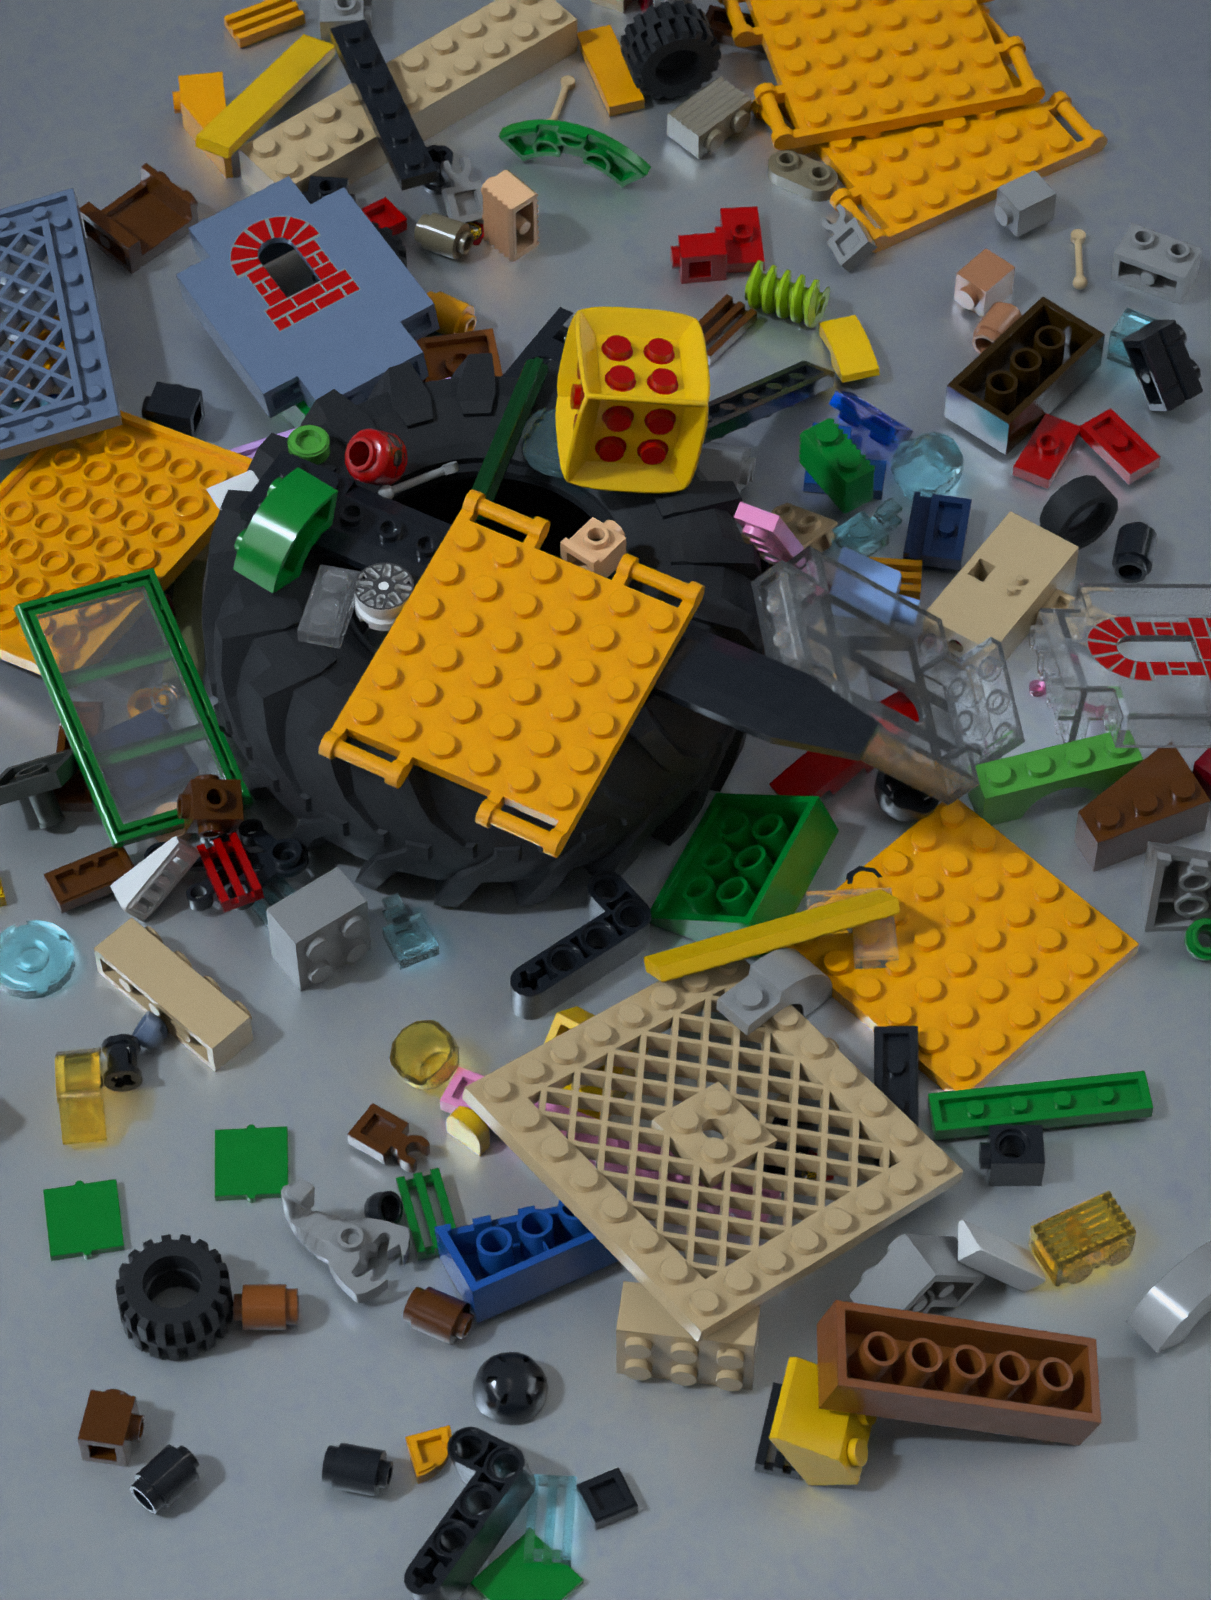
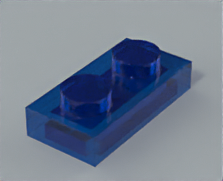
M836 390L829 402V405L840 411L838 417L841 420L855 427H859L861 424L870 430L868 436L884 446L889 447L891 443L906 445L913 430L853 392Z

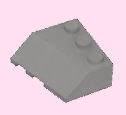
M1148 841L1140 884L1145 932L1186 931L1198 919H1211V852Z

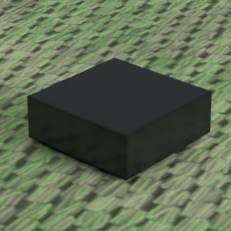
M619 1467L576 1484V1492L595 1530L638 1513V1504Z

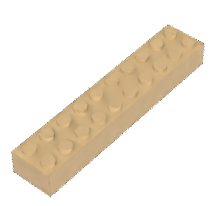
M495 0L387 62L389 71L423 142L577 52V19L555 0ZM352 84L345 86L238 149L241 180L255 193L288 176L301 192L308 191L310 176L348 178L349 186L388 163Z

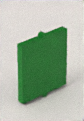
M250 1124L247 1128L215 1130V1201L248 1199L249 1203H254L256 1199L281 1198L282 1188L289 1184L288 1126L256 1128L255 1125Z
M116 1179L84 1183L79 1180L75 1185L43 1190L51 1261L82 1256L89 1260L96 1254L125 1250Z
M529 1529L471 1581L470 1585L485 1600H565L584 1581L561 1559V1552L559 1550H551Z

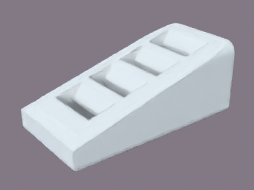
M174 836L116 880L110 887L121 908L126 913L144 922L159 907L201 855L197 848Z

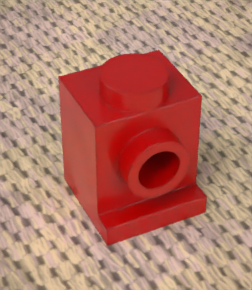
M722 226L715 227V233L678 235V246H670L672 269H679L681 284L726 280L727 251Z

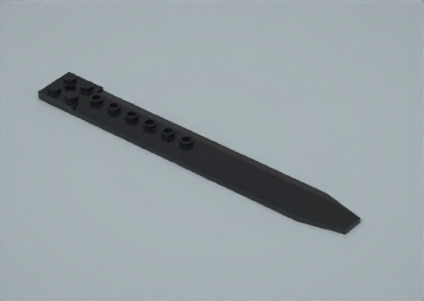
M283 450L239 507L240 519L250 523L256 511L267 497V492L272 482L279 477H286L290 472L299 467L338 490L332 526L321 534L311 549L360 570L376 563L400 565L410 573L414 582V588L452 526L449 523L356 485L353 479ZM688 624L650 692L768 743L856 761L861 760L879 731V722L812 675Z

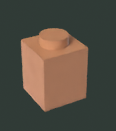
M985 248L956 273L954 300L959 302L965 309L971 310L983 318L994 303L1003 302L1013 293L1015 267Z

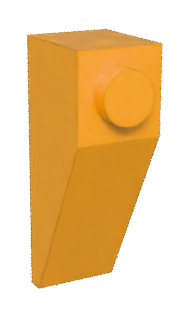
M223 72L178 76L180 91H172L175 114L182 113L184 129L194 141L196 140V135L226 108ZM202 150L225 178H233L231 157L226 159Z

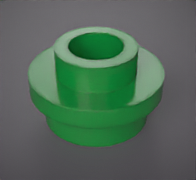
M1201 918L1194 921L1187 928L1184 942L1186 949L1194 958L1201 961H1211V947L1202 946L1198 940L1200 934H1206L1211 938V919Z

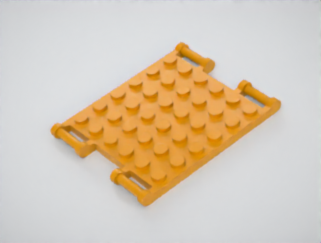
M718 0L720 4L724 5L733 28L731 35L734 44L740 48L762 44L778 85L774 86L769 82L762 83L754 89V96L757 103L763 106L772 130L771 140L777 150L794 149L1031 104L1040 101L1045 96L1043 84L1035 78L1025 55L1026 46L1023 39L1019 36H1012L1003 43L995 45L978 4L994 0ZM746 2L755 27L746 24L739 3ZM1012 60L1022 87H1013L1003 62ZM778 104H786L795 127L794 130L786 127Z
M978 4L993 41L996 44L1003 43L1009 36L989 15L990 10L985 4ZM1012 60L1003 62L1013 87H1022L1020 79L1007 66L1013 63ZM1061 90L1054 93L1044 103L1038 101L1026 105L788 150L802 155L815 151L827 166L836 171L838 179L846 188L836 190L831 195L829 202L836 211V207L839 204L853 214V217L864 224L877 246L872 253H877L995 200L998 187L1035 170L1043 178L1102 151L1107 145L1108 138L1100 130H1094L1071 105L1072 99ZM755 99L751 103V112L757 119H763L770 127L763 106H760ZM778 104L780 112L794 127L786 104ZM1061 115L1083 140L1076 142L1054 117ZM861 205L880 228H875L857 206Z
M471 489L464 499L461 511L331 730L327 731L323 736L318 753L330 760L337 757L385 778V784L396 789L402 786L411 769L416 765L478 792L488 798L481 803L475 817L476 824L485 828L497 827L542 847L543 853L557 858L704 596L705 586L695 581H691L688 584L640 564L639 558L628 553L622 556L613 579L610 580L539 550L549 532V520L536 516L534 519L487 500L484 493ZM478 515H481L527 536L522 543L474 522ZM634 579L677 597L682 602L677 608L628 586L631 580ZM349 736L393 755L397 759L390 762L345 742V740ZM505 804L555 826V828L548 831L501 809Z

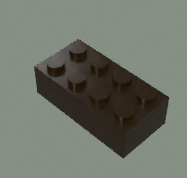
M1041 297L947 385L944 417L1007 455L1041 422L1046 413L1050 414L1101 366L1105 334L1047 298Z

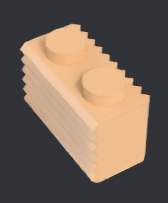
M507 169L496 176L488 178L481 188L484 241H489V245H494V249H499V253H504V257H508L509 262H515L536 248L540 243L538 241L540 238L538 236L539 226L537 225L539 223L537 220L539 217L537 215L539 212L537 209L539 206L537 204L539 201L537 199L538 194Z

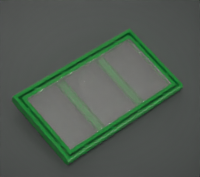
M153 568L20 603L14 607L18 621L114 849L185 828L184 819H179L177 814L178 795L183 793L191 779L199 775L214 774L219 776V779H241L243 811L251 809L254 802L247 786L242 780V774L224 732L219 729L215 711Z

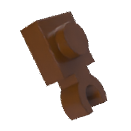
M374 1103L369 1106L347 1134L348 1144L383 1164L393 1155L398 1158L400 1167L410 1173H415L417 1170V1160L408 1155L410 1152L418 1151L425 1156L430 1154V1143L427 1139L419 1135L407 1136L409 1134V1123Z

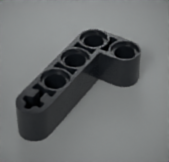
M600 871L591 876L587 883V909L591 921L512 972L510 977L511 1008L518 1017L526 1020H535L544 1016L643 952L650 945L651 909L619 874L612 871ZM594 947H602L603 949H594ZM560 969H569L568 971H560Z
M464 1427L450 1437L447 1443L448 1454L461 1480L467 1485L406 1569L404 1583L413 1600H459L529 1501L536 1488V1481L522 1451L517 1447L475 1427ZM478 1454L476 1457L469 1459L471 1456ZM516 1472L514 1475L505 1478L508 1474ZM489 1509L486 1513L478 1515L480 1512ZM463 1546L459 1551L451 1553L454 1549Z

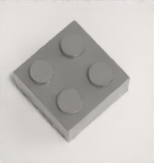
M339 867L334 868L266 909L272 958L300 991L312 984L322 983L332 972L347 963L360 960L371 949L367 900Z

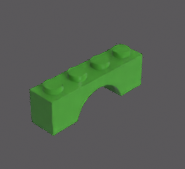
M1120 729L971 766L968 797L975 813L992 826L1021 819L1035 802L1058 790L1082 787L1100 795L1144 759L1130 729Z

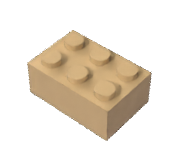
M624 1281L616 1327V1373L625 1374L635 1380L658 1378L671 1380L676 1384L684 1386L700 1383L716 1385L726 1391L752 1390L759 1343L761 1304L698 1343L641 1283Z

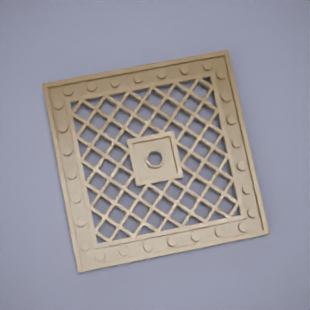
M745 959L670 981H657L469 1084L464 1088L462 1099L698 1343L959 1183L963 1174V1170L792 1005L780 1010L748 1036L730 1021L710 1018L711 1012L720 1013L716 1009L718 998L749 975L750 964ZM702 1011V1017L694 1015ZM670 1028V1035L662 1034V1032ZM685 1030L701 1033L700 1040L678 1036V1031ZM709 1035L731 1038V1045L709 1042ZM740 1040L761 1043V1050L739 1047ZM638 1046L637 1053L628 1052ZM770 1047H771L776 1053L770 1052ZM646 1048L668 1051V1058L645 1055ZM677 1053L699 1056V1063L676 1060ZM707 1059L729 1061V1069L707 1065ZM738 1063L759 1066L760 1074L738 1070ZM605 1065L604 1071L596 1070L597 1068ZM613 1066L635 1069V1077L612 1073ZM769 1068L790 1072V1079L770 1076ZM644 1071L665 1074L666 1082L645 1079ZM675 1076L697 1080V1087L675 1084ZM706 1081L714 1083L705 1089ZM572 1083L571 1090L562 1089ZM580 1084L603 1088L602 1095L579 1092ZM722 1084L728 1085V1090ZM737 1087L759 1090L758 1097L736 1094ZM611 1090L634 1093L633 1101L610 1097ZM772 1092L789 1095V1103L767 1099V1094ZM642 1095L665 1098L664 1106L642 1102ZM798 1097L819 1100L820 1108L798 1104ZM673 1100L682 1101L673 1107ZM546 1103L569 1107V1114L545 1111ZM577 1108L600 1112V1120L577 1116ZM751 1113L757 1114V1119ZM609 1114L632 1117L631 1125L608 1121ZM766 1116L788 1119V1127L766 1123ZM640 1119L651 1120V1127H640ZM797 1121L819 1124V1132L798 1129ZM828 1126L849 1129V1137L828 1134ZM560 1130L567 1131L566 1137L560 1132ZM714 1130L719 1132L724 1138H709L703 1131ZM575 1132L598 1136V1144L574 1140ZM606 1139L630 1141L629 1149L606 1146ZM638 1143L661 1147L660 1154L637 1151ZM776 1143H787L786 1151L775 1149ZM796 1145L818 1148V1154L813 1156L796 1153ZM669 1150H670L676 1157L669 1156ZM827 1150L848 1153V1161L827 1158ZM858 1155L879 1159V1166L858 1163ZM589 1160H595L596 1166H594ZM604 1162L627 1166V1174L605 1171ZM754 1163V1170L744 1169ZM763 1165L785 1167V1175L763 1172ZM636 1167L659 1171L658 1179L635 1176ZM795 1169L817 1173L816 1181L794 1177ZM673 1173L690 1176V1185L667 1181V1174ZM826 1174L848 1178L847 1186L827 1183ZM699 1180L704 1184L705 1187L699 1186ZM857 1180L867 1181L857 1187ZM722 1182L721 1190L712 1188ZM731 1183L753 1187V1195L731 1192ZM762 1189L784 1192V1200L762 1197ZM618 1190H624L625 1197ZM634 1192L657 1196V1202L652 1204L634 1201ZM798 1194L816 1197L815 1205L793 1202V1196ZM666 1198L688 1201V1209L665 1206ZM825 1199L834 1200V1202L825 1207ZM697 1203L720 1206V1215L697 1211ZM729 1208L750 1211L751 1220L730 1217ZM761 1213L783 1217V1225L760 1222ZM792 1219L802 1220L792 1227ZM647 1220L655 1221V1227H653ZM664 1223L687 1226L686 1235L663 1231ZM700 1228L718 1231V1240L696 1237L695 1230ZM727 1234L750 1237V1245L727 1242ZM759 1238L769 1240L759 1247ZM678 1251H684L685 1257H683ZM694 1253L717 1257L716 1266L693 1262ZM726 1258L736 1260L725 1267Z

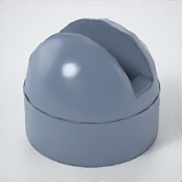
M147 1011L135 1027L132 1035L138 1038L141 1047L155 1049L163 1045L168 1029L160 1017L151 1011Z

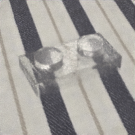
M320 564L297 629L298 641L340 649L355 607L354 581L360 571Z

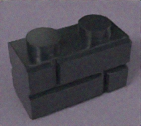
M1154 320L1140 328L1139 331H1135L1122 339L1150 411H1171L1185 403L1186 400H1190L1203 392L1199 381L1201 377L1200 368L1190 358L1185 346L1187 342L1186 333L1175 320Z

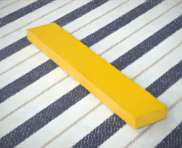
M303 34L196 135L195 147L229 159L335 57L336 49L334 45Z
M878 889L643 957L646 972L661 982L670 981L898 915L900 913L899 901L897 897L882 889Z

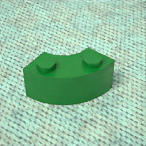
M299 467L290 472L286 477L275 479L268 489L267 497L256 511L247 529H244L235 541L234 549L237 551L233 570L271 593H275L298 578L311 547L321 534L332 526L338 490Z

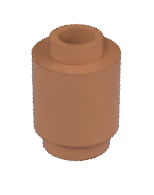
M994 303L973 331L972 345L974 349L981 354L1022 316L1019 309L1010 303Z

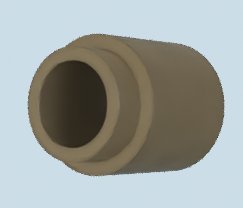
M432 213L431 215L423 214L418 220L414 232L415 242L421 244L423 249L454 260H458L462 255L468 254L473 244V234L470 233L469 224L438 213Z

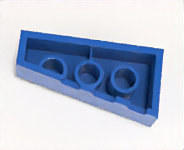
M560 1200L558 1206L535 1209V1205L517 1209L518 1215L491 1220L490 1215L473 1218V1224L451 1229V1224L434 1227L439 1258L463 1300L470 1304V1312L474 1315L477 1323L616 1263L618 1260Z

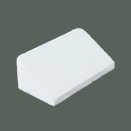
M966 1220L958 1221V1262L1023 1292H1027L1046 1281L1044 1273L1029 1250Z

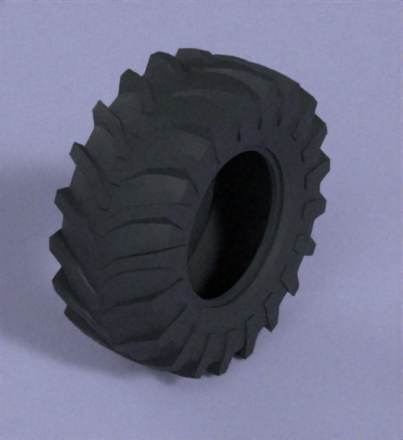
M492 353L469 354L451 378L430 382H422L411 362L389 367L374 386L368 400L358 405L352 403L337 390H331L315 400L300 426L315 425L327 432L330 440V454L319 466L353 480L355 479L349 474L345 465L347 444L357 432L370 428L396 434L406 446L408 462L405 472L398 481L390 486L438 469L446 463L457 461L459 471L440 476L396 493L391 499L452 525L462 509L467 493L474 485L518 378L495 376ZM551 360L547 364L549 367L548 374L494 503L533 519L539 516L549 520V532L539 550L560 558V542L565 537L570 539L592 517L602 523L606 520L616 522L625 533L626 553L639 558L640 564L688 584L691 581H695L705 586L704 596L689 623L690 625L762 654L763 640L751 582L758 584L763 581L761 560L756 548L751 544L744 543L734 521V515L740 501L743 502L734 482L708 481L698 466L689 486L685 490L672 493L596 490L567 482L562 474L559 462L555 420L558 397L557 381L561 361ZM271 433L258 447L247 471L252 470L260 480L282 450L288 452V438ZM355 480L356 485L378 494L381 486ZM227 491L220 508L222 510L219 511L210 538L202 596L204 654L212 695L218 698V703L213 707L219 729L227 737L234 739L249 763V766L244 770L242 780L254 799L276 797L287 810L301 820L292 832L291 839L297 840L305 847L307 852L332 842L355 856L365 859L355 880L356 883L376 890L397 871L436 879L434 905L458 907L481 883L511 882L518 906L542 903L558 888L573 868L583 866L591 876L600 871H612L622 876L638 858L650 836L671 846L687 831L697 817L709 791H721L744 747L747 733L653 693H650L557 858L543 853L542 847L497 827L485 828L476 824L475 817L481 803L488 797L414 765L402 786L396 789L385 784V778L337 757L330 760L319 755L318 749L323 736L333 727L377 652L364 637L369 624L364 620L360 622L355 610L354 581L362 570L310 549L303 563L300 576L275 593L269 592L233 570L237 551L234 549L235 541L244 529H247L249 522L240 519L239 507L251 491ZM488 518L474 522L522 543L527 536ZM616 570L607 578L612 580ZM634 579L631 580L628 586L677 608L682 602L677 597ZM349 736L345 740V742L390 762L397 759L393 755ZM505 804L501 809L548 831L555 828V826Z

